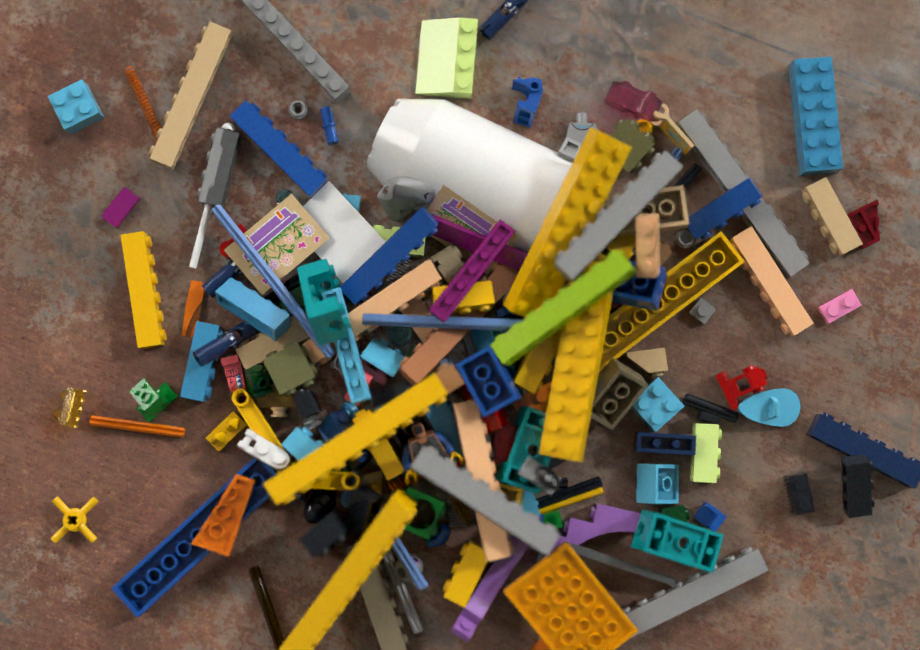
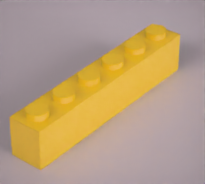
M144 231L122 234L121 242L137 347L139 349L165 346L164 341L167 340V336L161 324L164 321L162 310L159 311L158 303H161L160 293L156 292L155 284H158L157 274L153 272L155 259L153 254L150 253V247H152L151 237Z

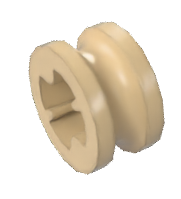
M271 407L273 411L271 417H288V414H286L288 407Z

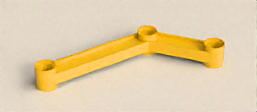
M243 389L236 390L232 395V402L249 428L257 435L286 451L252 395ZM242 395H246V401L239 404V398ZM290 457V465H289V467L292 466V465H294V462H293V460L291 459V457ZM330 471L328 478L322 482L317 483L315 481L311 484L313 486L311 489L352 491L361 487L362 482L360 477L353 472ZM350 477H355V485L348 487L347 480Z

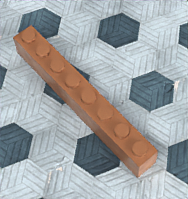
M499 263L490 270L492 274L489 277L485 275L479 281L492 282L495 304L505 295L507 290L511 289L518 275L515 269L503 264L500 265ZM476 310L465 315L453 313L450 317L483 318L488 312ZM439 328L437 331L435 329L431 330L426 336L428 340L424 344L420 342L412 350L414 354L410 358L406 356L400 362L401 368L398 372L413 386L417 385L471 329Z

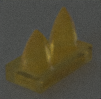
M68 387V389L59 394L64 405L52 412L59 425L77 428L86 390Z
M382 470L364 474L362 476L364 484L368 483L370 488L382 495V479L385 477Z

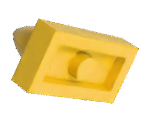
M233 411L206 439L220 452L247 426V423Z

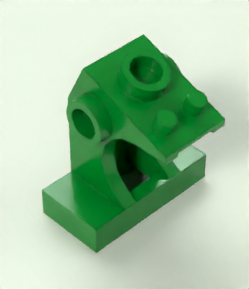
M144 378L129 391L139 403L136 409L148 422H152L179 397L167 382H164L155 390Z

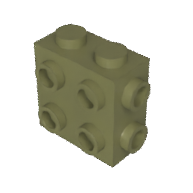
M621 119L614 126V133L609 136L632 147L622 168L628 173L636 172L643 165L641 163L642 159L645 156L649 158L656 150L654 148L656 143L653 141L655 138L647 131L645 133L639 129L640 124L634 119H625L624 121Z
M294 342L283 346L284 350L278 353L276 350L266 355L267 358L263 360L279 394L286 397L293 395L297 392L296 389L302 386L307 388L313 385L314 380L317 379L315 374L318 373L313 362L309 364L306 358L309 356L306 347Z

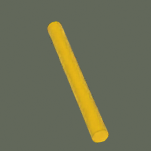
M599 487L539 509L540 514L547 513L604 494L603 488Z

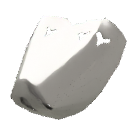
M399 176L388 180L376 198L391 220H401L414 208L430 203L434 195V189L417 179ZM389 187L388 193L384 194V189Z

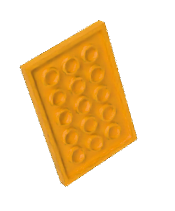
M567 541L503 589L506 596L551 650H615L639 632Z

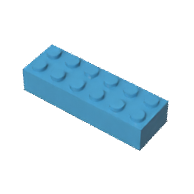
M832 57L794 59L788 67L799 176L838 173L843 169Z

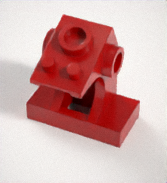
M750 365L742 369L744 373L729 379L726 371L715 375L732 411L737 409L741 403L739 400L740 396L751 391L756 394L764 390L763 386L768 384L766 381L768 377L764 369H760L759 366L754 367ZM746 377L751 387L740 391L736 381Z

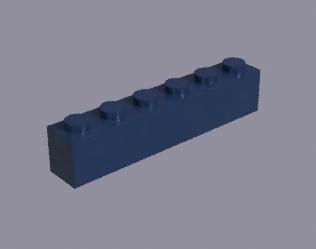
M828 413L816 414L806 435L846 456L864 454L869 461L871 460L873 470L908 488L916 489L920 481L919 460L912 457L908 459L903 456V452L895 448L892 450L886 448L884 442L877 439L875 441L869 439V435L860 430L855 432L851 429V425L842 421L840 423L834 421V417Z

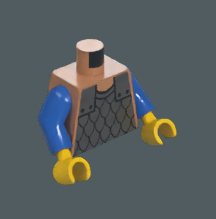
M422 423L411 427L414 436L407 439L408 444L404 446L401 459L404 472L406 473V484L409 485V477H414L415 483L417 482V472L414 473V470L410 467L424 446L426 448L431 446L439 451L438 455L443 459L451 457V460L454 461L456 458H460L463 463L462 456L456 454L457 450L451 440L443 434L434 433L433 429L425 432Z

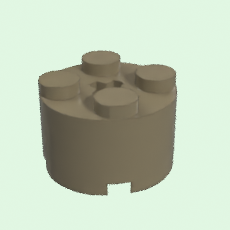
M449 245L431 257L448 285L466 263V261H461L463 256L455 245Z

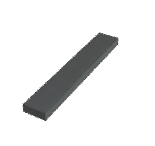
M568 542L578 555L672 586L675 585L676 579L674 577Z

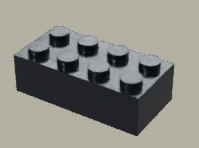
M335 510L298 540L313 558L317 555L321 558L335 547L333 542L337 545L350 534L348 531L350 526L345 524L346 519L342 514Z

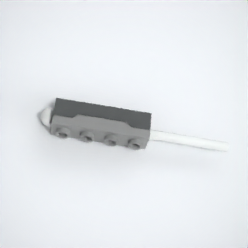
M231 123L223 124L221 129L217 128L216 133H213L211 136L212 148L206 156L208 164L207 168L202 172V188L199 187L197 192L198 202L204 205V210L189 264L190 268L196 269L212 207L216 205H221L223 209L225 207L242 139L241 135L236 132L235 126Z

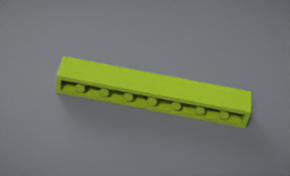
M620 249L612 251L606 256V260L602 263L594 264L587 274L578 276L572 285L560 289L558 295L553 299L545 300L541 308L529 312L525 316L526 319L522 322L514 323L507 333L495 337L494 342L490 345L502 364L506 366L513 364L636 274L637 271Z

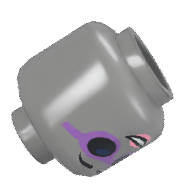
M409 553L422 574L424 571L422 559L417 554ZM398 559L395 564L397 577L405 582H411V577Z

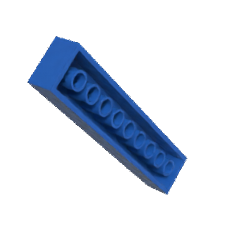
M255 457L237 473L256 480L241 524L271 498L264 483L278 475L276 469ZM234 476L111 588L137 618L147 612L212 552L191 543L222 498Z

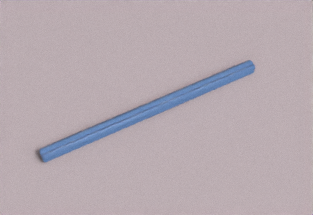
M221 205L214 206L211 210L321 352L326 358L334 356L336 351L330 343L319 346L307 314Z
M364 313L362 316L363 325L509 331L514 323L523 321L521 319L449 317L445 323H442L434 316Z
M319 426L318 431L322 435L325 442H329L330 440L328 439L327 435L323 431L322 427ZM346 466L342 468L344 472H349ZM357 471L353 472L360 477ZM350 477L349 480L354 486L356 479L355 477ZM398 537L394 540L391 547L418 590L422 591L428 586V583Z

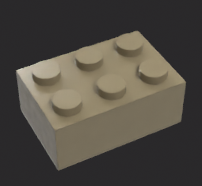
M612 357L598 375L591 418L613 430L649 385L639 373Z

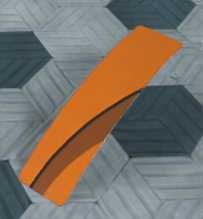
M192 280L190 283L182 336L193 337L204 295L202 285L205 282Z

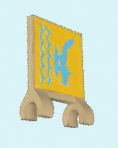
M663 104L660 108L664 111V114L656 110L653 112L654 118L659 121L655 122L650 118L649 122L652 124V127L662 129L686 156L695 145L669 117V108L666 104Z

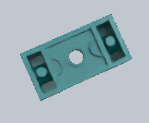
M327 258L297 267L308 320L319 346L349 337L348 328H351L348 316H343L346 314L343 303H338L336 296L323 300L321 295L323 292L341 286L339 279H334L336 272L333 264L329 265Z
M528 406L519 407L514 425L519 426L508 461H501L495 478L496 481L530 493L539 494L540 488L517 473L527 457L532 458L542 466H549L551 456L539 454L546 417L545 412ZM530 445H535L537 448L534 456H530L528 453Z
M642 509L631 547L713 573L724 535ZM685 537L686 545L681 548L679 540Z

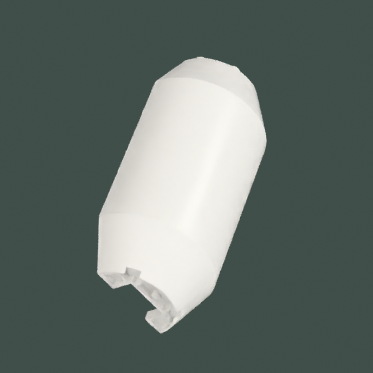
M397 99L394 106H391L377 132L372 144V151L368 156L367 168L383 186L388 180L399 176L414 178L428 184L434 189L431 202L442 186L445 185L497 222L502 220L515 230V234L518 236L510 246L528 253L573 162L559 156L558 152L445 99ZM431 202L424 205L423 207L427 210ZM421 207L414 208L413 210L418 211Z

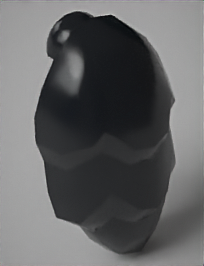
M325 490L323 496L312 493L304 506L303 514L307 523H319L329 515L336 506V490Z

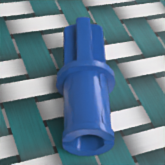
M322 107L320 109L323 122L322 129L325 130L327 145L339 143L335 128L337 124L334 123L331 107Z

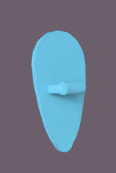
M785 388L771 389L751 395L738 406L739 412L748 419L780 427L788 426L795 422L801 408L800 400L796 393Z

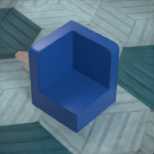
M704 502L694 515L696 520L714 532L717 531L727 517L708 502Z

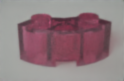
M624 80L622 82L613 81L604 101L621 112L629 111L635 118L654 122L653 112L655 110L658 112L662 101L657 98L656 93L639 90L633 87L630 82Z

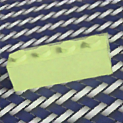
M447 18L422 20L416 95L472 99L478 19Z

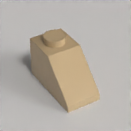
M665 348L627 352L624 354L627 360L644 373H652V377L662 376L663 372L668 371Z

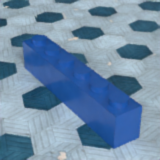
M245 100L230 115V118L312 198L327 183L325 179L327 176L322 170H316L312 166L313 162L306 155L302 157L298 153L300 149L293 142L289 144L285 140L287 136L280 129L276 131L272 127L274 123L267 116L263 118L259 114L261 110L253 102L249 104Z
M422 206L339 287L354 305L358 301L363 303L370 296L368 292L372 288L376 290L383 283L381 279L385 275L390 277L397 270L395 266L399 262L403 264L410 257L408 253L412 249L417 251L424 244L422 240L427 235L431 237L438 230L436 226L439 222Z

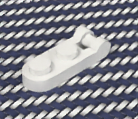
M247 429L245 432L246 436L237 444V447L278 471L285 470L290 465V457L285 450L267 441L250 429ZM252 440L256 442L253 448L249 446Z

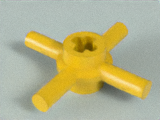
M58 496L55 497L52 503L64 516L63 526L51 537V540L57 543L68 531H80L91 543H94L98 538L86 526V514L99 501L93 496L81 509H69ZM76 516L78 518L77 520H75L77 521V523L73 524L72 521L74 519L72 517Z

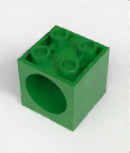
M409 486L406 494L417 502L420 499L429 501L432 504V511L436 512V517L431 524L426 523L422 527L413 525L410 520L404 529L426 539H430V536L435 537L439 528V524H436L439 517L443 518L447 509L444 506L445 501Z

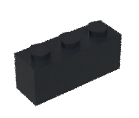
M864 454L841 457L843 511L849 518L872 515V507H874V499L871 490L874 489V483L871 479L873 464Z

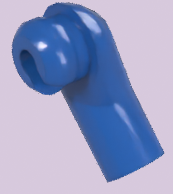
M447 524L440 525V531L436 537L426 539L428 548L444 545L451 535V530Z

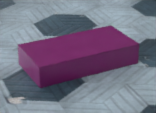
M123 187L101 217L118 229L140 201V198L126 187Z

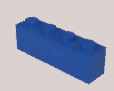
M749 177L688 217L689 225L687 227L696 240L698 238L704 240L712 234L710 231L715 227L718 230L728 224L726 220L732 216L736 219L744 214L743 209L750 206L752 209L761 203L760 198L763 195L751 177Z

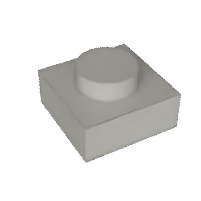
M566 137L558 151V155L573 162L582 144Z
M700 298L689 311V314L704 325L716 309Z

